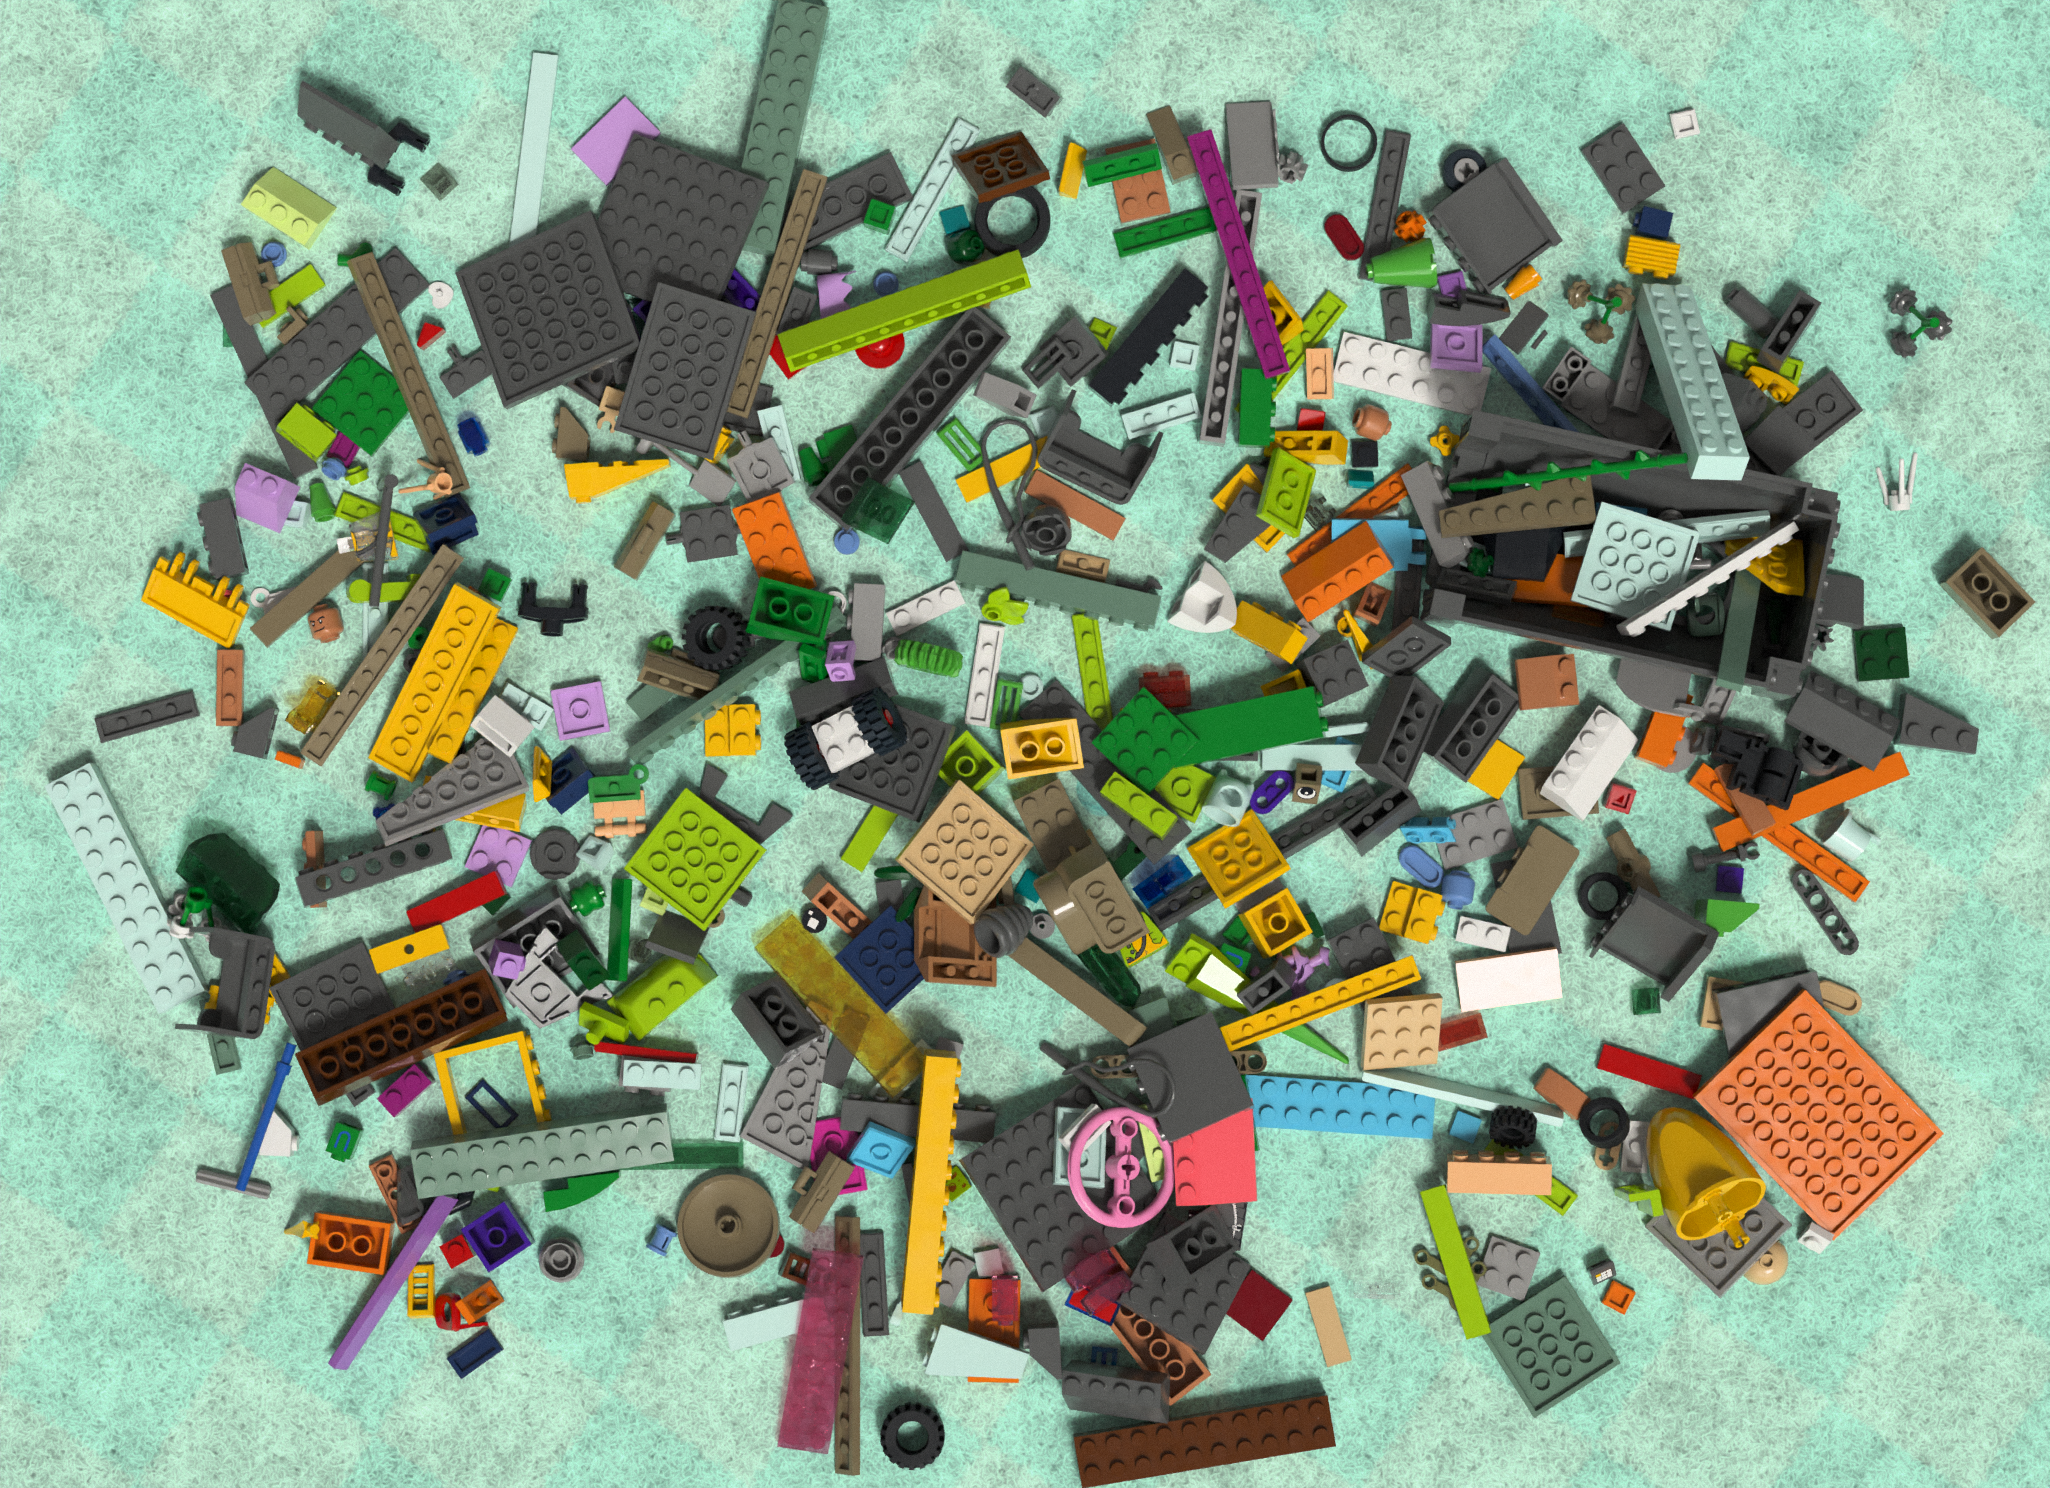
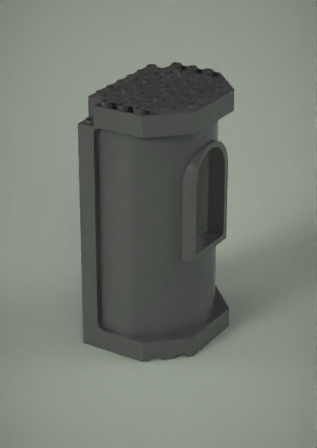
M1473 410L1462 423L1459 442L1456 444L1453 454V461L1456 462V465L1453 464L1451 466L1445 486L1449 488L1450 483L1469 481L1473 478L1500 477L1504 475L1506 470L1514 474L1526 473L1527 469L1532 470V472L1546 471L1550 461H1553L1560 468L1591 465L1593 459L1602 463L1635 459L1637 450H1642L1650 457H1656L1658 454L1664 456L1675 453ZM1686 463L1668 465L1663 468L1653 467L1631 470L1627 480H1624L1616 472L1591 475L1595 507L1596 502H1604L1614 505L1647 509V516L1656 519L1666 510L1680 512L1683 519L1769 510L1770 530L1783 522L1794 521L1799 531L1792 534L1793 539L1803 540L1805 590L1803 596L1787 595L1774 591L1761 581L1744 679V686L1751 687L1752 695L1779 701L1796 697V693L1801 692L1803 678H1800V673L1806 670V666H1810L1812 663L1813 651L1810 650L1812 640L1815 641L1818 635L1819 626L1815 625L1817 615L1822 614L1824 600L1821 599L1823 589H1827L1830 575L1826 574L1828 564H1832L1835 555V549L1832 548L1833 538L1837 539L1840 531V523H1837V515L1841 501L1837 500L1838 493L1812 487L1813 483L1745 469L1742 480L1691 479ZM1500 487L1499 492H1494L1488 488L1479 489L1477 492L1473 490L1453 493L1455 499L1453 501L1454 507L1501 495L1503 487ZM1593 524L1570 526L1568 532L1589 530L1593 528ZM1482 534L1470 535L1473 542L1485 546ZM1564 541L1557 554L1564 555ZM1724 541L1702 544L1703 547L1713 552L1720 561L1728 557L1725 554ZM1431 549L1425 582L1429 585V589L1424 590L1423 610L1420 616V620L1424 623L1445 628H1451L1455 624H1465L1712 679L1717 678L1735 571L1729 574L1730 578L1726 580V590L1722 598L1725 621L1721 634L1692 637L1688 632L1687 617L1675 615L1669 632L1646 625V630L1643 633L1632 637L1631 635H1621L1616 627L1625 620L1607 618V612L1591 607L1512 602L1510 606L1468 598L1466 595L1436 589V583L1443 566L1439 565L1434 551ZM1459 564L1449 568L1472 573L1468 568ZM1772 596L1785 597V601L1790 602L1783 628H1781L1780 644L1770 643L1771 628L1769 626L1765 601L1770 600ZM1714 610L1705 616L1696 617V620L1702 625L1710 624L1715 617Z

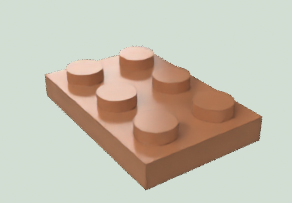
M1154 138L1106 148L1105 152L1106 155L1156 142ZM1162 169L1112 181L1121 224L1171 213Z

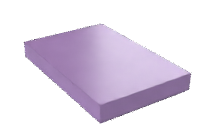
M624 97L571 150L608 186L616 178L634 133L655 140L661 132Z

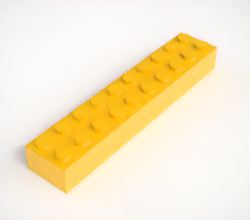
M924 1050L901 1294L902 1312L933 1315L934 1307H939L940 1292L939 1287H936V1282H941L942 1267L938 1258L944 1255L945 1241L944 1236H941V1231H946L947 1216L946 1211H943V1205L948 1206L949 1190L945 1184L946 1180H951L952 1172L951 1160H948V1154L953 1155L954 1139L953 1135H950V1131L956 1128L957 1113L956 1109H953V1103H958L959 1088L958 1084H955V1078H960L962 1065L955 1051Z

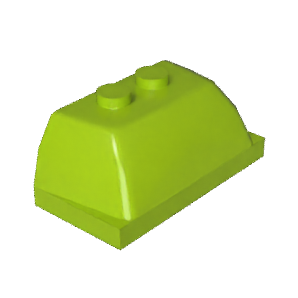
M664 954L607 1001V1004L617 1016L629 1021V1030L638 1041H641L717 978L718 975L700 954H698L694 964Z

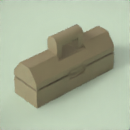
M252 242L239 243L236 246L221 250L243 319L252 326L274 316L276 310L269 290L279 287L280 284L272 261L260 264ZM265 272L268 282L263 283L260 273Z
M652 501L614 568L638 581L676 515Z
M647 647L640 665L637 681L698 701L717 688L720 672L713 669H704L703 666H697L694 664L695 660H690L687 657L688 653L673 648L671 654L668 655Z
M832 1151L827 1153L816 1172L805 1166L792 1186V1189L802 1194L789 1217L815 1233L856 1166ZM810 1176H812L816 1180L810 1190L807 1191L804 1189V1186Z

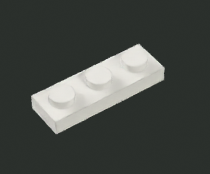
M954 580L886 613L896 635L900 636L966 603Z

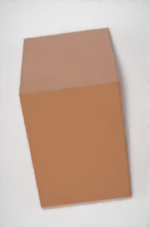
M1370 582L1364 590L1353 617L1376 627L1382 618L1392 591Z

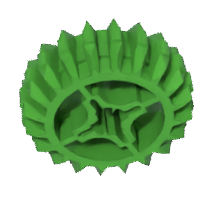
M899 640L894 653V661L898 665L945 677L955 678L959 676L963 665V656L960 652L919 641Z

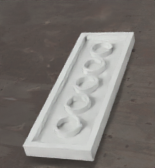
M1343 332L1334 368V382L1469 416L1473 410L1481 411L1491 368L1482 366L1481 373L1430 368V353Z

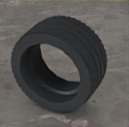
M1029 186L1014 193L994 198L991 201L980 204L978 202L974 221L975 230L982 240L985 249L998 257L1004 253L1019 250L1021 258H1026L1040 249L1046 241L1050 230L1051 218L1050 210L1044 197L1035 188ZM1010 196L1020 197L1031 203L1036 211L1038 220L1036 230L1031 238L1016 245L1004 244L994 238L987 222L989 211L993 205L1000 199Z

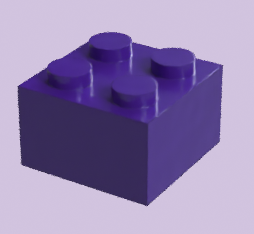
M508 1199L461 1229L488 1273L535 1243Z

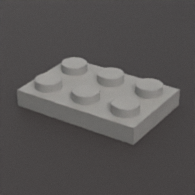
M1503 799L1446 816L1456 821V828L1451 829L1456 842L1436 843L1444 870L1518 848Z

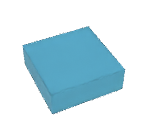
M1457 1110L1449 1135L1473 1144L1482 1120Z

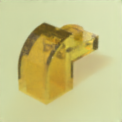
M320 679L308 689L301 704L288 713L285 721L291 724L295 730L305 735L310 731L314 733L340 693Z

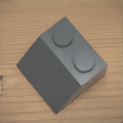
M1059 1323L1028 1324V1331H1023L1024 1349H1029L1030 1356L1057 1380L1062 1379Z

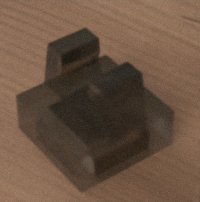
M1324 496L1312 501L1307 506L1304 516L1316 532L1326 525L1337 512L1334 508L1327 511L1322 506L1326 501Z

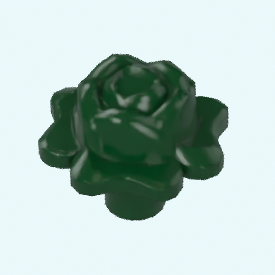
M1476 547L1472 549V552L1469 553L1466 559L1468 570L1474 576H1480L1481 578H1484L1489 571L1488 566L1494 563L1491 555L1486 556L1483 549L1479 550Z

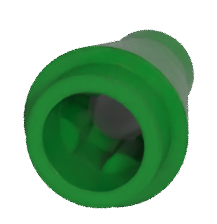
M812 447L802 449L798 454L801 460L804 482H807L809 487L818 486L827 477L828 471L816 456Z

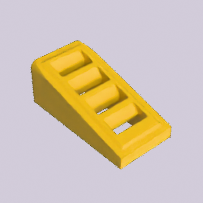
M415 1265L408 1276L407 1316L411 1319L435 1318V1265ZM414 1273H428V1278H414ZM428 1283V1288H415V1284ZM415 1294H428V1299H415ZM415 1305H428V1309L415 1310Z

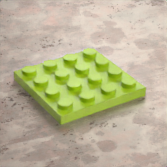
M685 788L624 869L699 928L706 931L767 849L691 790Z

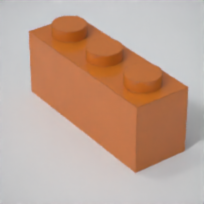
M1687 694L1686 704L1695 705L1691 703L1694 696ZM1652 711L1634 758L1662 769L1667 768L1668 764L1672 765L1677 754L1674 747L1677 741L1682 740L1686 727H1683L1686 717Z

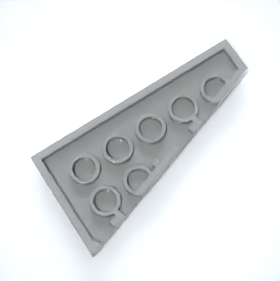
M481 738L474 743V747L465 754H460L453 760L452 764H447L433 775L428 783L415 789L413 794L405 801L397 803L375 821L376 827L385 846L528 792L529 785L514 754L509 757L488 739Z
M810 1000L806 1011L822 1031V1037L795 1059L773 1071L740 1135L741 1138L802 1170L805 1166L809 1167L834 1013Z

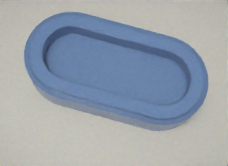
M1407 846L1401 850L1399 854L1400 865L1423 886L1434 888L1442 883L1444 877L1443 869L1417 846Z

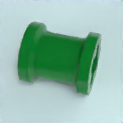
M374 770L366 783L365 791H373L388 801L392 797L398 781H391L378 775V771Z

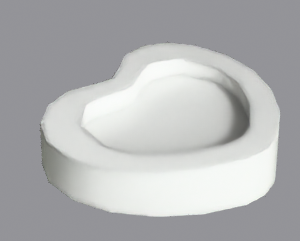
M434 282L428 288L429 293L433 297L432 304L437 309L447 307L453 299L454 291L445 283Z

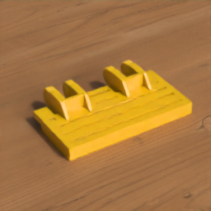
M180 551L176 555L170 571L167 570L171 561L163 556L159 557L141 601L230 649L235 643L250 604L242 600L239 601L244 586L237 584L229 599L224 595L230 578L224 576L213 596L212 592L215 585L197 575L195 576L200 564L199 561L193 559L184 574L180 570L185 560V553Z

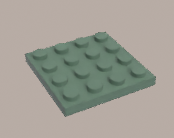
M1565 1275L1490 1322L1492 1332L1482 1335L1534 1418L1620 1364L1619 1359Z

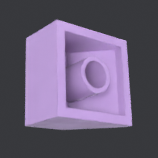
M245 463L235 485L236 515L281 533L300 486Z

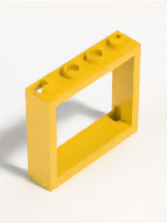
M526 1030L434 1054L453 1135L467 1133L449 1057L516 1040L537 1122L552 1120L550 1109L545 1110L543 1102L544 1099H547L545 1087L543 1084L539 1085L537 1077L538 1074H541L540 1066L537 1059L533 1060L531 1050L534 1049V1042H532L531 1034L527 1035Z

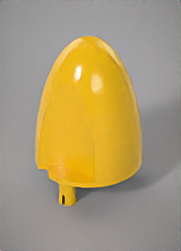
M1667 1107L1659 1110L1652 1117L1647 1129V1160L1654 1187L1660 1191L1662 1207L1675 1232L1684 1240H1698L1726 1230L1736 1248L1743 1246L1738 1236L1747 1244L1750 1238L1739 1221L1745 1217L1744 1214L1748 1210L1756 1207L1762 1200L1766 1191L1764 1181L1740 1149L1711 1122L1692 1111L1679 1107Z

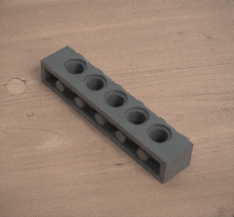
M436 827L422 832L420 837L412 839L411 836L390 847L380 844L372 847L373 852L363 855V852L359 851L348 855L349 860L339 863L338 859L323 863L324 868L314 871L313 867L299 871V876L295 877V882L304 908L452 860L443 829L437 831ZM425 844L429 848V854L425 857H419L415 853V846ZM393 852H401L405 858L404 863L401 865L393 864L390 860V855ZM372 859L378 861L380 870L376 873L368 872L365 866L367 861ZM349 867L355 871L356 876L352 881H345L341 877V871L344 868ZM319 876H327L331 880V886L327 889H320L316 884V879Z

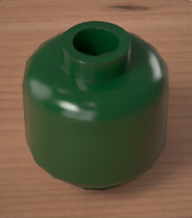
M969 229L956 232L948 240V254L955 263L962 265L976 262L984 254L985 246L979 238L977 231Z

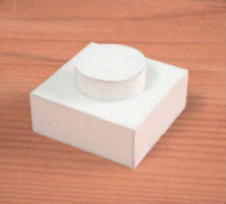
M1811 1222L1801 1232L1798 1242L1820 1254L1831 1243L1834 1234Z

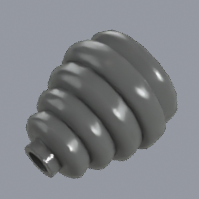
M1015 903L1013 905L997 906L982 912L980 918L974 924L976 941L988 955L995 958H1001L1016 952L1018 946L1023 943L1029 930L1032 928V911L1027 906Z

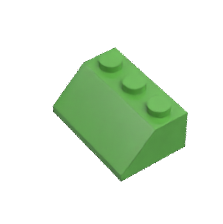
M1696 899L1694 918L1718 931V937H1724V932H1732L1759 910L1760 904Z

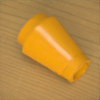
M1529 264L1527 267L1523 266L1504 290L1514 300L1538 287V283L1543 279Z

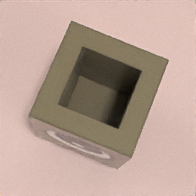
M1297 763L1293 778L1292 802L1317 805L1321 789L1322 766Z

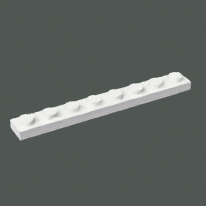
M1789 521L1779 524L1617 625L1618 631L1621 635H1631L1632 637L1640 635L1646 630V625L1651 622L1656 624L1667 617V612L1672 609L1676 611L1685 607L1688 604L1687 600L1695 596L1697 598L1709 591L1708 587L1712 584H1720L1728 580L1731 572L1735 570L1741 571L1751 565L1750 561L1755 557L1762 558L1772 552L1771 547L1776 544L1783 545L1792 540V534L1799 531L1796 523Z

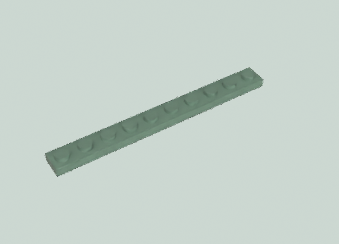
M837 605L831 609L825 636L839 631L843 624L847 622ZM793 641L782 642L628 748L626 752L635 764H643L650 761L656 752L673 745L675 739L682 734L685 735L692 732L698 723L714 717L717 710L725 705L734 703L743 692L753 690L758 686L759 681L767 676L775 675L780 670V667L787 662H793L798 659V650L803 643Z

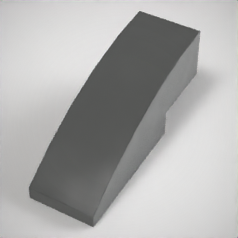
M1459 290L1456 298L1432 293L1426 308L1429 323L1444 326L1486 324L1509 318L1511 314L1506 299Z

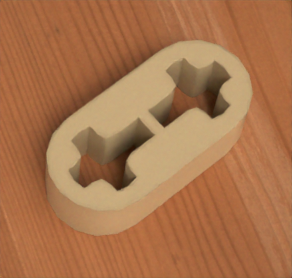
M1614 1122L1604 1123L1599 1129L1598 1136H1607L1604 1135L1605 1130H1609L1610 1126H1614L1615 1131L1619 1125ZM1621 1143L1609 1149L1608 1154L1612 1157V1162H1607L1606 1166H1603V1161L1599 1160V1156L1605 1154L1606 1148L1595 1147V1165L1603 1170L1613 1169L1618 1162Z

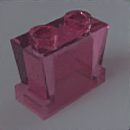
M992 1275V1321H998L999 1326H1011L1013 1321H1018V1275Z

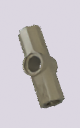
M1622 829L1607 837L1606 839L1618 860V876L1623 881L1629 882L1633 891L1639 886L1660 898L1661 895L1649 874L1651 869L1650 861L1646 855L1638 853L1626 829Z

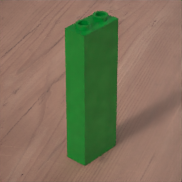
M1312 686L1175 715L1200 740L1174 768L1178 769L1326 738L1325 732L1329 731L1327 717H1322L1320 707L1324 706L1321 691H1317L1316 687Z

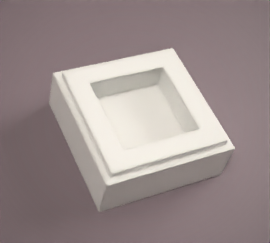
M1695 109L1669 115L1675 140L1700 134Z

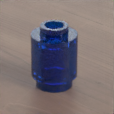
M476 417L466 419L457 425L459 429L457 433L467 454H473L476 457L488 451L487 447L491 443L481 422H478Z

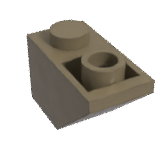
M560 407V413L555 414L554 427L558 428V437L553 438L552 453L556 454L558 460L587 463L589 461L591 437L566 407Z

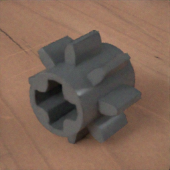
M1818 624V633L1821 632L1823 637L1820 638V641L1812 640L1811 651L1814 652L1817 646H1819L1821 651L1826 650L1825 643H1832L1834 641L1832 638H1829V633L1833 631L1832 628L1826 629L1824 625Z

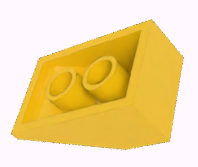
M1076 717L1031 719L1000 724L1008 779L1084 768Z

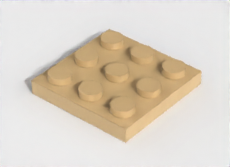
M1433 993L1365 999L1361 1052L1362 1069L1373 1070L1437 1064L1443 999L1441 994Z

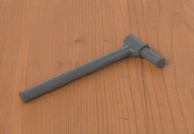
M393 474L383 477L377 484V489L381 492L383 491L369 600V606L379 608L393 488L398 485V478Z

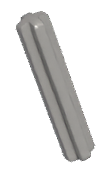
M199 1169L196 1175V1182L262 1199H268L271 1194L270 1185L249 1180L246 1190L240 1191L235 1189L239 1179L237 1177L205 1169Z

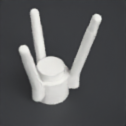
M1916 452L1912 455L1907 490H1904V459H1899V490H1892L1891 496H1889L1880 467H1876V473L1884 496V505H1889L1890 511L1910 510L1918 456Z

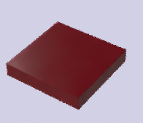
M1251 1269L1242 1282L1226 1314L1263 1341L1293 1299Z

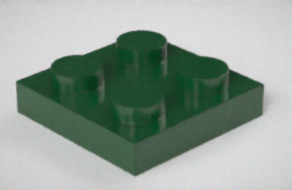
M1905 627L1853 631L1857 682L1910 678Z

